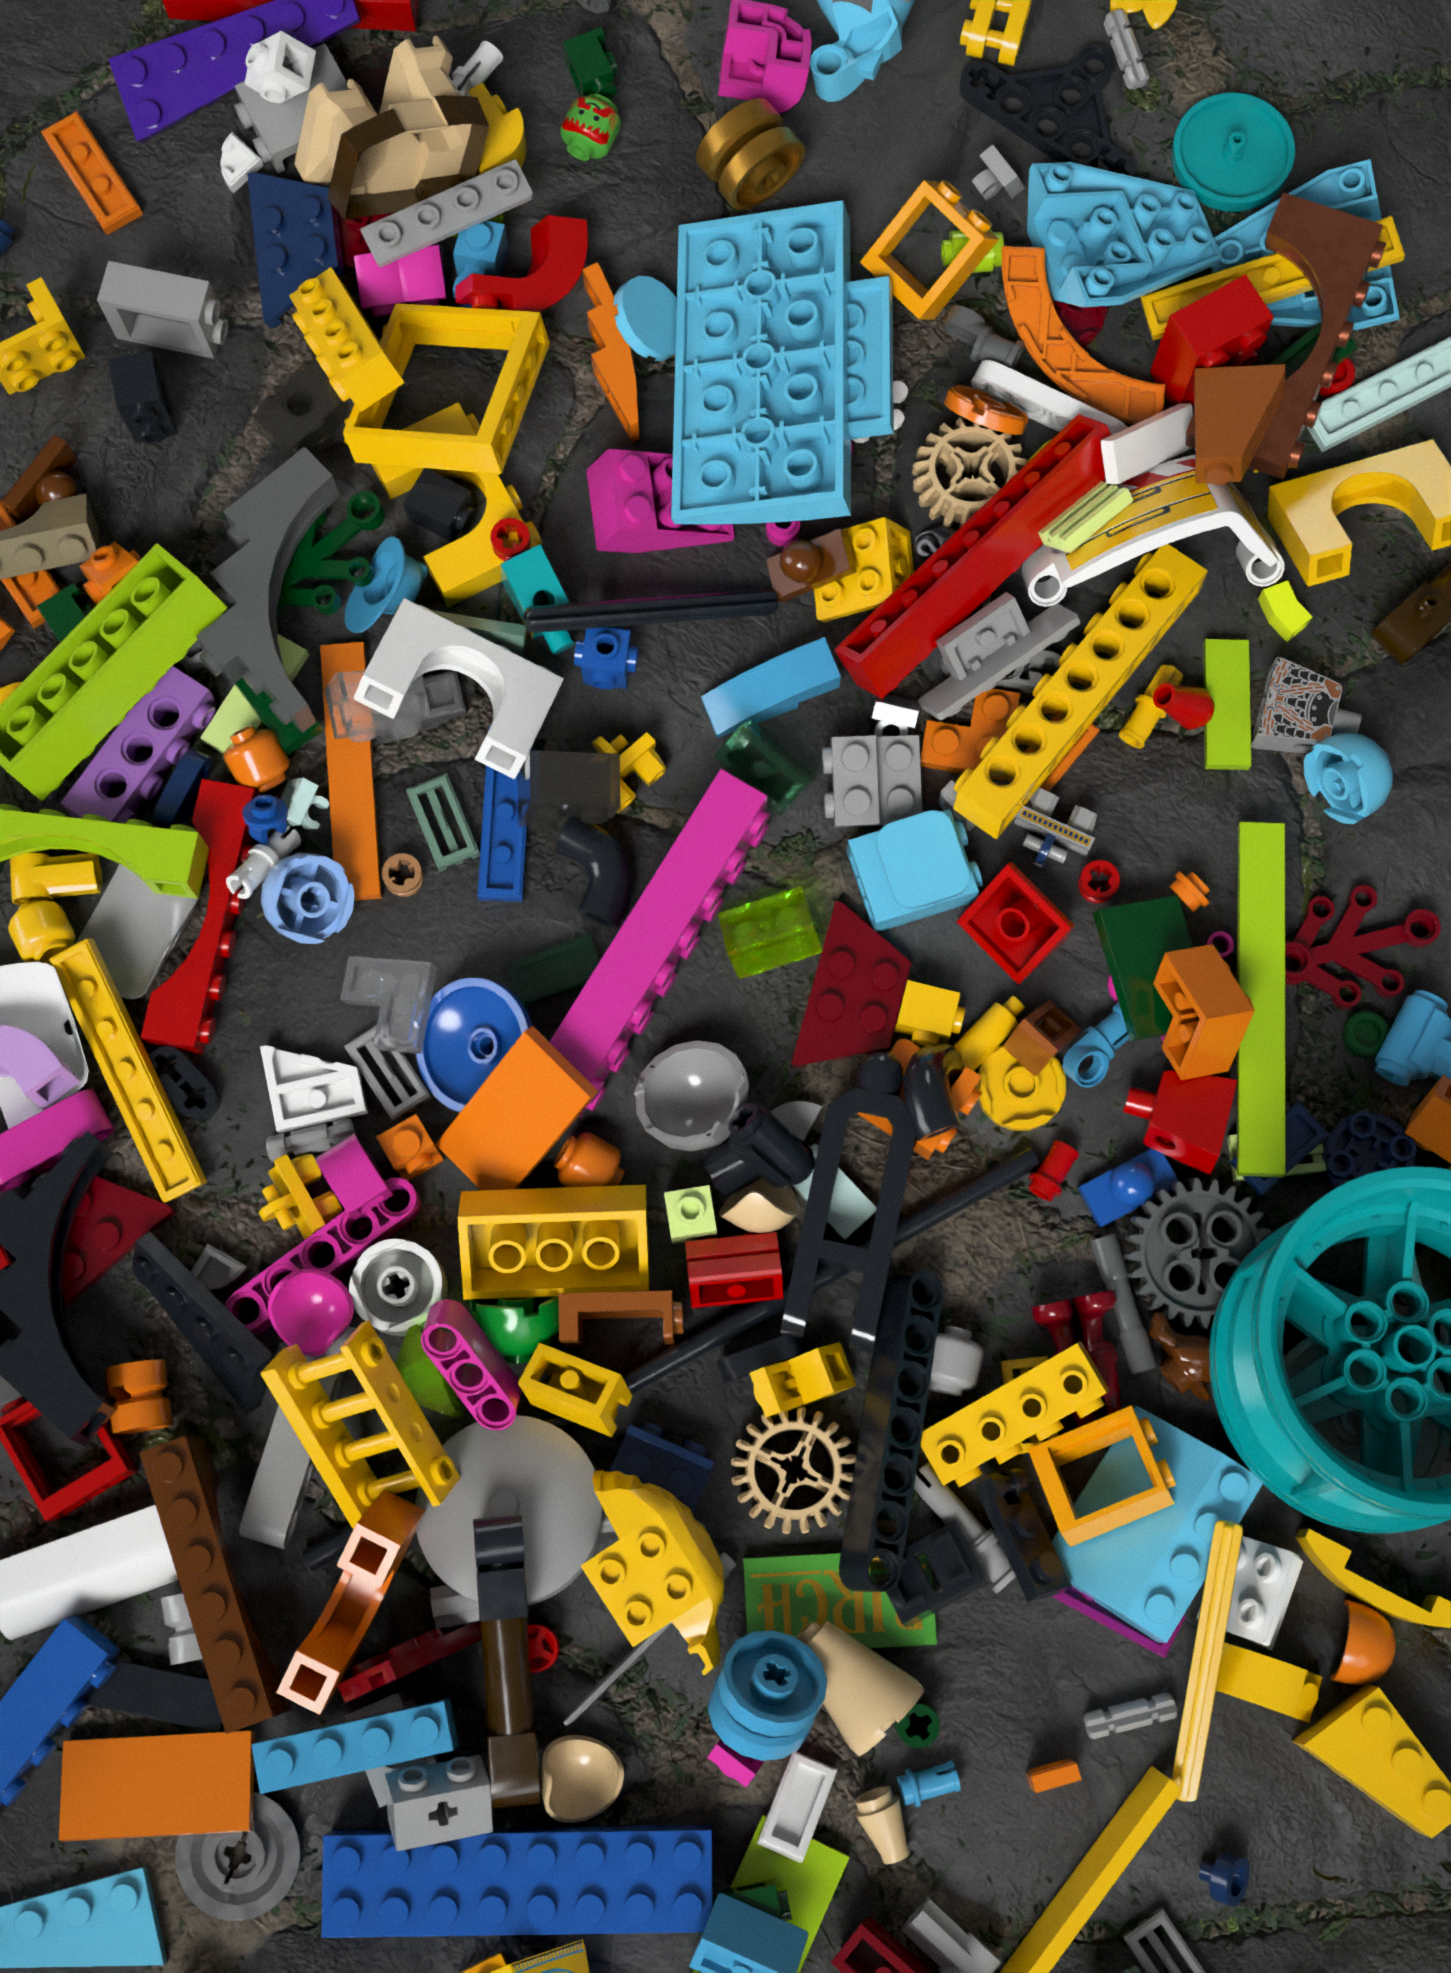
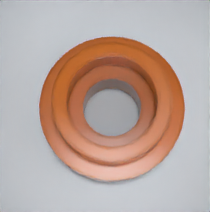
M1178 871L1174 875L1176 880L1169 888L1175 895H1178V898L1192 912L1200 906L1205 908L1210 904L1205 898V895L1210 890L1195 873L1191 872L1185 876Z

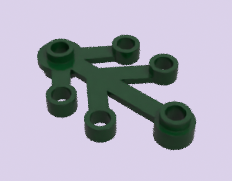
M361 491L353 495L347 504L348 518L316 544L317 528L326 521L327 511L325 510L314 521L297 545L293 562L284 574L277 614L285 606L316 607L324 615H331L338 611L341 606V597L330 585H321L315 590L292 588L303 578L349 579L357 587L368 586L373 581L375 570L363 557H355L350 561L326 559L360 531L374 530L381 526L386 510L383 503L374 493ZM375 510L370 517L364 519L368 511ZM366 567L363 575L354 577L357 569ZM326 595H332L329 603L321 605V601Z

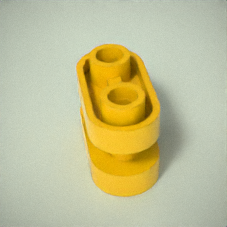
M971 0L969 9L976 10L973 20L965 19L960 38V45L967 46L966 55L982 59L986 46L1000 49L998 63L1015 66L1032 0ZM995 11L1009 13L1004 32L991 29Z

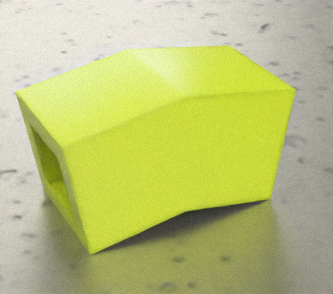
M1288 580L1263 589L1258 598L1268 623L1286 642L1303 630L1312 619L1310 613L1297 601Z

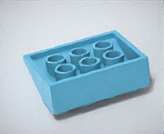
M1136 1405L1133 1409L1139 1420L1148 1417L1159 1443L1151 1446L1157 1462L1166 1459L1177 1484L1169 1488L1175 1504L1072 1547L1068 1545L1059 1529L1051 1542L1072 1587L1095 1600L1096 1603L1156 1643H1167L1206 1578L1215 1523L1218 1520H1230L1239 1524L1263 1483L1251 1471L1225 1454ZM1133 1436L1109 1446L1074 1503L1079 1518L1154 1487Z

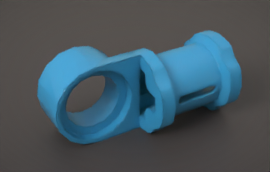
M1119 1002L1113 1006V1012L1094 1028L1091 1026L1086 1028L1083 1032L1084 1037L1076 1042L1063 1058L1062 1067L1064 1073L1082 1087H1093L1100 1083L1108 1071L1109 1061L1115 1057L1114 1051L1129 1040ZM1093 1055L1091 1067L1086 1072L1078 1074V1068L1082 1060L1087 1056Z

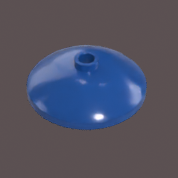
M486 978L459 979L439 990L429 1001L421 1016L416 1035V1057L421 1076L434 1097L454 1111H462L522 1033L532 1026L526 1008L509 988L497 981ZM491 1040H493L494 1044L493 1052L490 1050Z

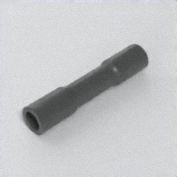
M1116 1234L1090 1241L1101 1279L1105 1283L1107 1291L1114 1289L1117 1302L1113 1310L1120 1329V1340L1131 1374L1158 1367L1147 1330L1141 1322L1127 1277L1128 1270Z

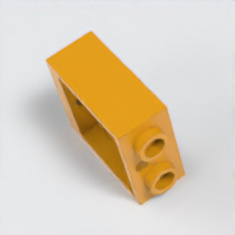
M924 180L860 261L876 278L889 276L893 295L919 320H934L999 240L989 230L992 227V223L975 209L969 211L959 201L962 198L961 193L945 180L941 182ZM932 202L970 240L928 291L891 253Z
M1132 1405L1028 1448L1060 1533L1070 1547L1175 1504L1169 1488L1177 1485L1166 1459L1157 1462L1151 1446L1159 1443L1148 1417L1139 1420ZM1133 1436L1154 1487L1079 1518L1059 1466Z

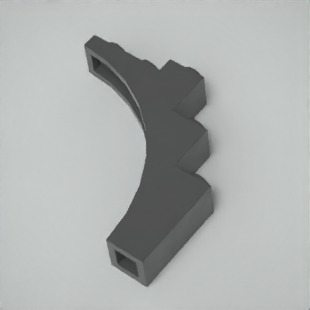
M306 447L299 450L223 511L230 525L226 532L239 550L214 569L210 575L217 587V590L213 593L228 609L226 610L227 612L196 636L204 651L199 657L216 677L222 672L232 684L243 678L256 695L264 691L272 700L269 707L285 726L292 721L302 733L315 724L316 720L306 701L289 680L283 666L277 638L278 601L284 574L297 545L314 521L340 496L333 475Z

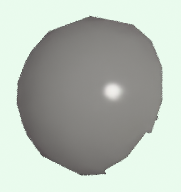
M696 1040L676 1044L655 1056L641 1072L634 1091L637 1116L645 1131L669 1148L697 1151L719 1145L730 1136L731 1132L728 1126L733 1114L747 1103L749 1090L747 1072L737 1055L719 1043Z

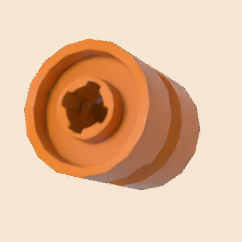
M166 1360L136 1361L104 1369L107 1395L115 1398L113 1406L117 1409L110 1417L113 1435L139 1433L173 1425L171 1401L162 1394V1391L169 1386Z

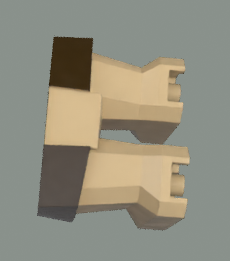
M438 36L433 37L432 43L434 46L415 48L410 39H405L394 48L379 115L374 111L360 85L353 79H348L347 87L349 90L329 92L324 83H319L309 92L294 164L304 182L329 188L327 199L344 220L398 212L475 177L488 134L489 124L478 97L461 96L449 78L453 57L445 43Z

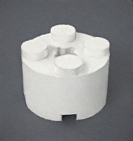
M395 1238L380 1241L362 1253L350 1279L349 1293L352 1296L354 1308L359 1316L365 1321L369 1320L374 1328L393 1336H410L423 1331L431 1306L437 1301L447 1299L448 1282L443 1267L427 1249L415 1242ZM398 1277L405 1283L410 1282V1285L405 1288L406 1295L402 1298L397 1297L395 1294H389V1291L395 1288L393 1280Z

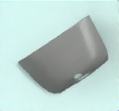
M119 864L107 889L75 944L86 938H93L121 998H139L147 992L166 960L173 952L198 899L155 894L141 878Z

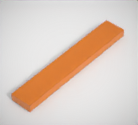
M364 642L320 645L333 861L339 863L345 871L343 872L347 876L348 883L353 885L354 901L382 899L370 707L353 699L367 668L366 646Z

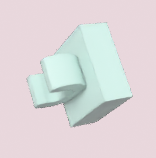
M304 777L288 780L280 797L287 804L288 808L286 823L289 826L300 825L305 829H318L320 824L309 817L308 809L312 804L320 809H327L330 803L326 798L315 795L318 785Z

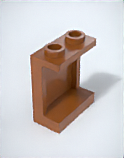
M672 1290L558 1293L559 1341L564 1348L583 1347V1320L663 1318L665 1345L675 1344V1334H683L682 1302H674Z

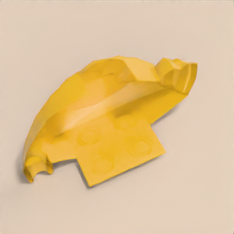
M594 1471L592 1475L594 1492L619 1540L582 1564L581 1568L632 1647L672 1622L689 1644L688 1651L690 1655L698 1653L703 1660L705 1668L701 1671L704 1676L709 1674L720 1664V1638L717 1614L719 1606L724 1602L723 1565L711 1537L704 1526L694 1518L690 1508L680 1502L669 1491L650 1483L642 1484L636 1475H625L620 1471Z

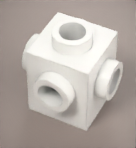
M280 31L252 45L246 56V66L248 68L244 85L259 92L265 100L280 104L309 90L316 51Z

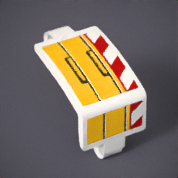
M1195 454L1159 464L1120 484H1114L1118 486L1119 490L1122 487L1129 489L1133 498L1131 504L1103 525L1073 552L1068 553L1042 545L1023 562L1021 568L1022 577L1031 600L1037 605L1046 607L1060 602L1065 597L1068 587H1072L1158 547L1224 526H1229L1240 539L1236 548V556L1252 584L1263 587L1277 582L1284 572V561L1271 536L1259 523L1250 504L1232 482L1222 485L1196 483ZM1257 558L1262 560L1260 562L1253 563ZM1043 576H1052L1045 582H1036Z

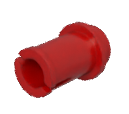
M1055 1140L1038 1171L1030 1173L1028 1178L1031 1183L1028 1189L1037 1197L1049 1202L1053 1200L1054 1196H1060L1062 1193L1060 1186L1074 1161L1079 1157V1153L1066 1143Z

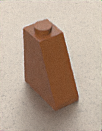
M1285 364L1195 368L1196 483L1222 485L1228 482H1241L1284 399Z

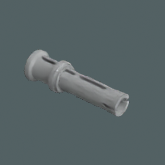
M928 1462L919 1471L930 1482L931 1487H927L916 1474L914 1490L945 1525L956 1520L982 1571L992 1581V1590L997 1594L1016 1576L995 1531L992 1528L987 1531L947 1485H942L936 1472L931 1467L932 1465Z

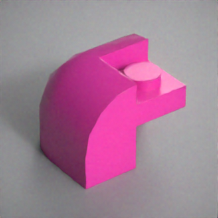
M731 0L721 57L718 95L740 100L765 98L778 113L788 111L800 101L806 87L812 42L810 29L804 30L800 24L787 16L788 9L749 0Z

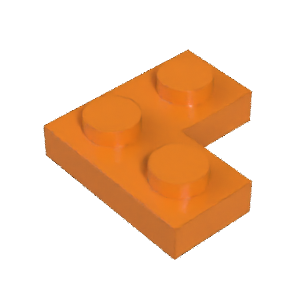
M991 689L976 696L973 703L970 727L927 720L920 755V767L960 774L967 768L974 771L982 762L980 755L987 743L994 736L1001 739L1009 729L1006 727V724L1019 705L1020 693ZM994 776L990 778L1001 781L1006 780V778L1001 776Z

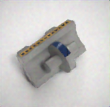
M1041 788L1034 793L1027 805L1016 815L1013 823L1045 838V840H1041L1028 834L1023 846L1038 852L1034 865L1042 868L1046 857L1062 864L1064 863L1068 851L1052 845L1053 842L1086 856L1095 839L1091 835L1094 830L1097 814L1075 805L1067 825L1050 817L1059 797Z

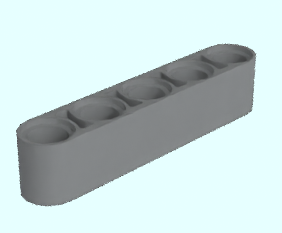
M349 1326L340 1339L325 1353L312 1357L304 1355L306 1360L311 1362L342 1352L340 1347L356 1328ZM345 1371L318 1379L331 1402L337 1398ZM279 1405L242 1516L239 1535L285 1550L293 1535L315 1465Z

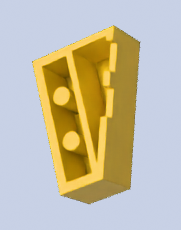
M1365 1684L1292 1740L1293 1743L1328 1766L1329 1769L1350 1782L1417 1833L1433 1838L1451 1824V1783L1379 1687Z

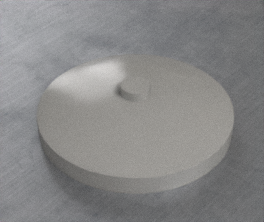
M516 1415L513 1423L508 1428L499 1431L489 1430L476 1422L456 1433L443 1445L445 1452L453 1461L455 1469L461 1478L441 1505L433 1507L422 1487L418 1488L415 1505L426 1510L416 1531L419 1544L429 1565L443 1582L457 1593L478 1603L473 1519L522 1515L527 1604L532 1605L544 1601L570 1585L582 1573L581 1565L592 1558L599 1543L604 1522V1509L594 1492L592 1475L596 1469L580 1445L563 1430L548 1422Z

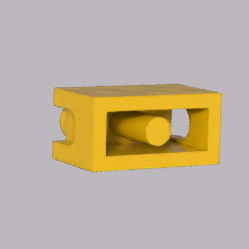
M542 1343L538 1344L518 1382L531 1405L609 1437H612L617 1429L614 1420L618 1414V1405L622 1404L628 1407L633 1397L621 1374ZM544 1372L551 1376L548 1385L540 1382Z

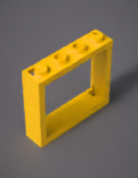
M396 303L387 325L383 326L380 343L401 378L415 344L509 350L477 436L381 429L398 389L396 388L362 412L354 404L350 416L345 419L344 442L348 444L355 463L502 474L550 344L541 313Z

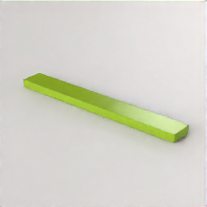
M1240 822L1238 825L1237 983L1251 999L1255 1012L1237 1051V1176L1283 1178L1285 1176V823Z

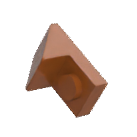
M1049 999L1022 1020L1005 1042L1004 1048L1032 1075L1037 1076L1082 1029Z

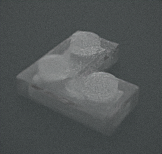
M348 956L340 999L350 1005L380 1007L373 1046L377 1049L421 1054L438 967L432 962Z

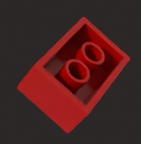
M1246 274L1170 315L1149 373L1156 383L1165 384L1164 396L1172 407L1177 404H1192V409L1195 410V368L1252 366L1258 359V352L1262 343L1267 339L1266 334L1274 316Z

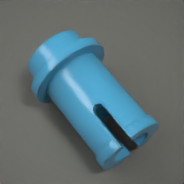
M950 1760L947 1763L912 1772L910 1768L905 1769V1775L897 1777L904 1805L913 1803L915 1807H920V1801L954 1791H961L957 1770L953 1771L955 1769L953 1761Z

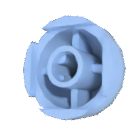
M297 853L281 859L269 870L262 884L261 905L265 918L278 933L298 943L319 944L325 941L323 940L324 938L329 937L333 932L339 933L346 926L353 912L355 896L353 885L348 883L347 876L343 872L345 870L339 863L320 854Z

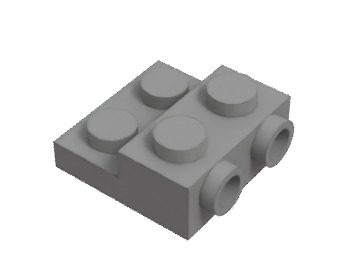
M919 735L831 737L830 747H822L823 774H831L832 791L824 792L825 818H833V828L885 826L888 823L922 813Z

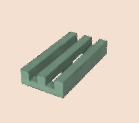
M447 773L406 789L439 872L447 870V867L455 864L457 866L464 863L463 860L470 857L474 859L480 856ZM439 787H443L466 842L467 847L461 850L458 849L434 790ZM424 793L428 796L451 854L446 856L441 854L418 798L419 795Z

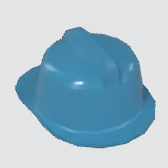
M394 536L386 538L379 545L370 564L375 570L373 581L365 587L355 586L348 598L344 622L347 629L353 633H361L370 628L381 614H394L397 605H400L404 598L414 603L428 574V568L422 562L404 554L401 540Z

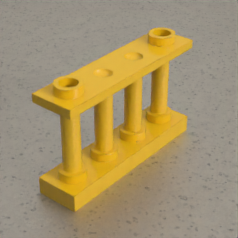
M369 1320L362 1322L340 1347L342 1352L308 1362L299 1346L295 1344L283 1348L260 1373L353 1529L384 1489L393 1494H398L422 1487L434 1507L441 1505L461 1478L455 1469L453 1461L448 1457L388 1354L384 1342L379 1338ZM352 1369L365 1391L331 1402L318 1379ZM376 1409L388 1431L354 1440L342 1418ZM399 1448L411 1470L377 1479L365 1457Z

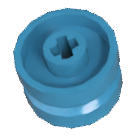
M777 1631L752 1632L736 1640L725 1655L720 1668V1674L716 1678L710 1693L708 1712L713 1729L724 1744L742 1756L766 1761L783 1759L796 1752L808 1737L814 1724V1719L825 1700L827 1678L822 1662L809 1646L792 1635Z

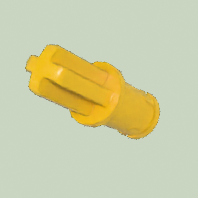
M1172 665L1160 666L1145 693L1138 695L1135 699L1137 706L1123 729L1119 732V737L1130 746L1142 749L1159 718L1166 717L1167 713L1154 705L1153 694L1156 688L1163 683L1180 685L1183 680V674Z

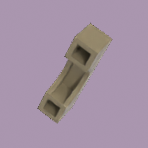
M81 494L44 502L39 510L28 520L12 528L0 531V579L89 560L92 553L99 549V529L87 495Z

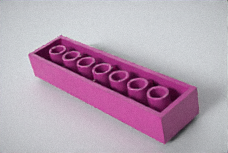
M722 769L716 775L550 1040V1043L599 1091L578 1116L582 1118L586 1109L593 1112L601 1102L607 1090L603 1085L609 1072L612 1070L618 1073L630 1053L627 1046L634 1032L641 1035L648 1026L654 1014L650 1009L657 995L663 998L667 995L677 977V974L674 973L676 964L681 957L688 960L699 943L700 936L697 934L704 919L711 922L715 918L724 901L720 897L727 882L731 885L737 882L747 863L743 860L750 845L757 848L769 829V825L766 824L770 813L767 812V795Z

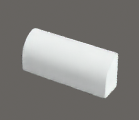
M156 1505L0 1560V1630L3 1635L9 1640H14L61 1623L64 1618L74 1615L80 1616L177 1581L178 1577Z

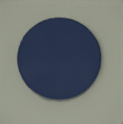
M1358 1112L1336 1124L1323 1143L1324 1153H1322V1159L1326 1164L1324 1174L1333 1189L1369 1173L1391 1168L1415 1167L1417 1151L1415 1141L1405 1134V1130L1397 1122L1381 1114Z

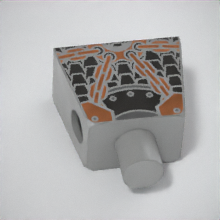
M1276 657L1267 673L1251 737V748L1308 754L1313 751V746L1327 739L1331 734L1358 733L1362 715L1338 708L1342 693V685L1284 658Z

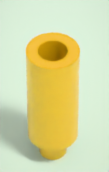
M1011 996L1003 1005L995 1002L955 1043L953 1047L961 1055L963 1063L962 1072L965 1067L975 1071L1019 1025L1016 1017L1025 1007L1016 997Z

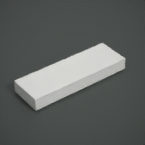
M1177 404L1101 440L1106 483L1120 484L1192 449L1185 446L1186 430L1193 416L1192 404Z

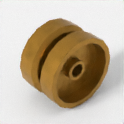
M754 98L741 103L726 113L711 127L698 147L696 162L712 181L719 182V191L734 209L748 210L774 196L791 180L805 158L806 147L789 127H783L782 117L765 98Z

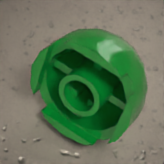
M558 1296L469 1299L470 1314L483 1330L495 1350L505 1357L507 1363L519 1364L529 1362L539 1343L550 1346L559 1333Z

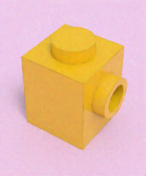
M907 980L894 1032L912 1036L911 1041L921 1046L940 1042L948 1043L951 1032L960 1033L966 1008L958 1006L960 993Z

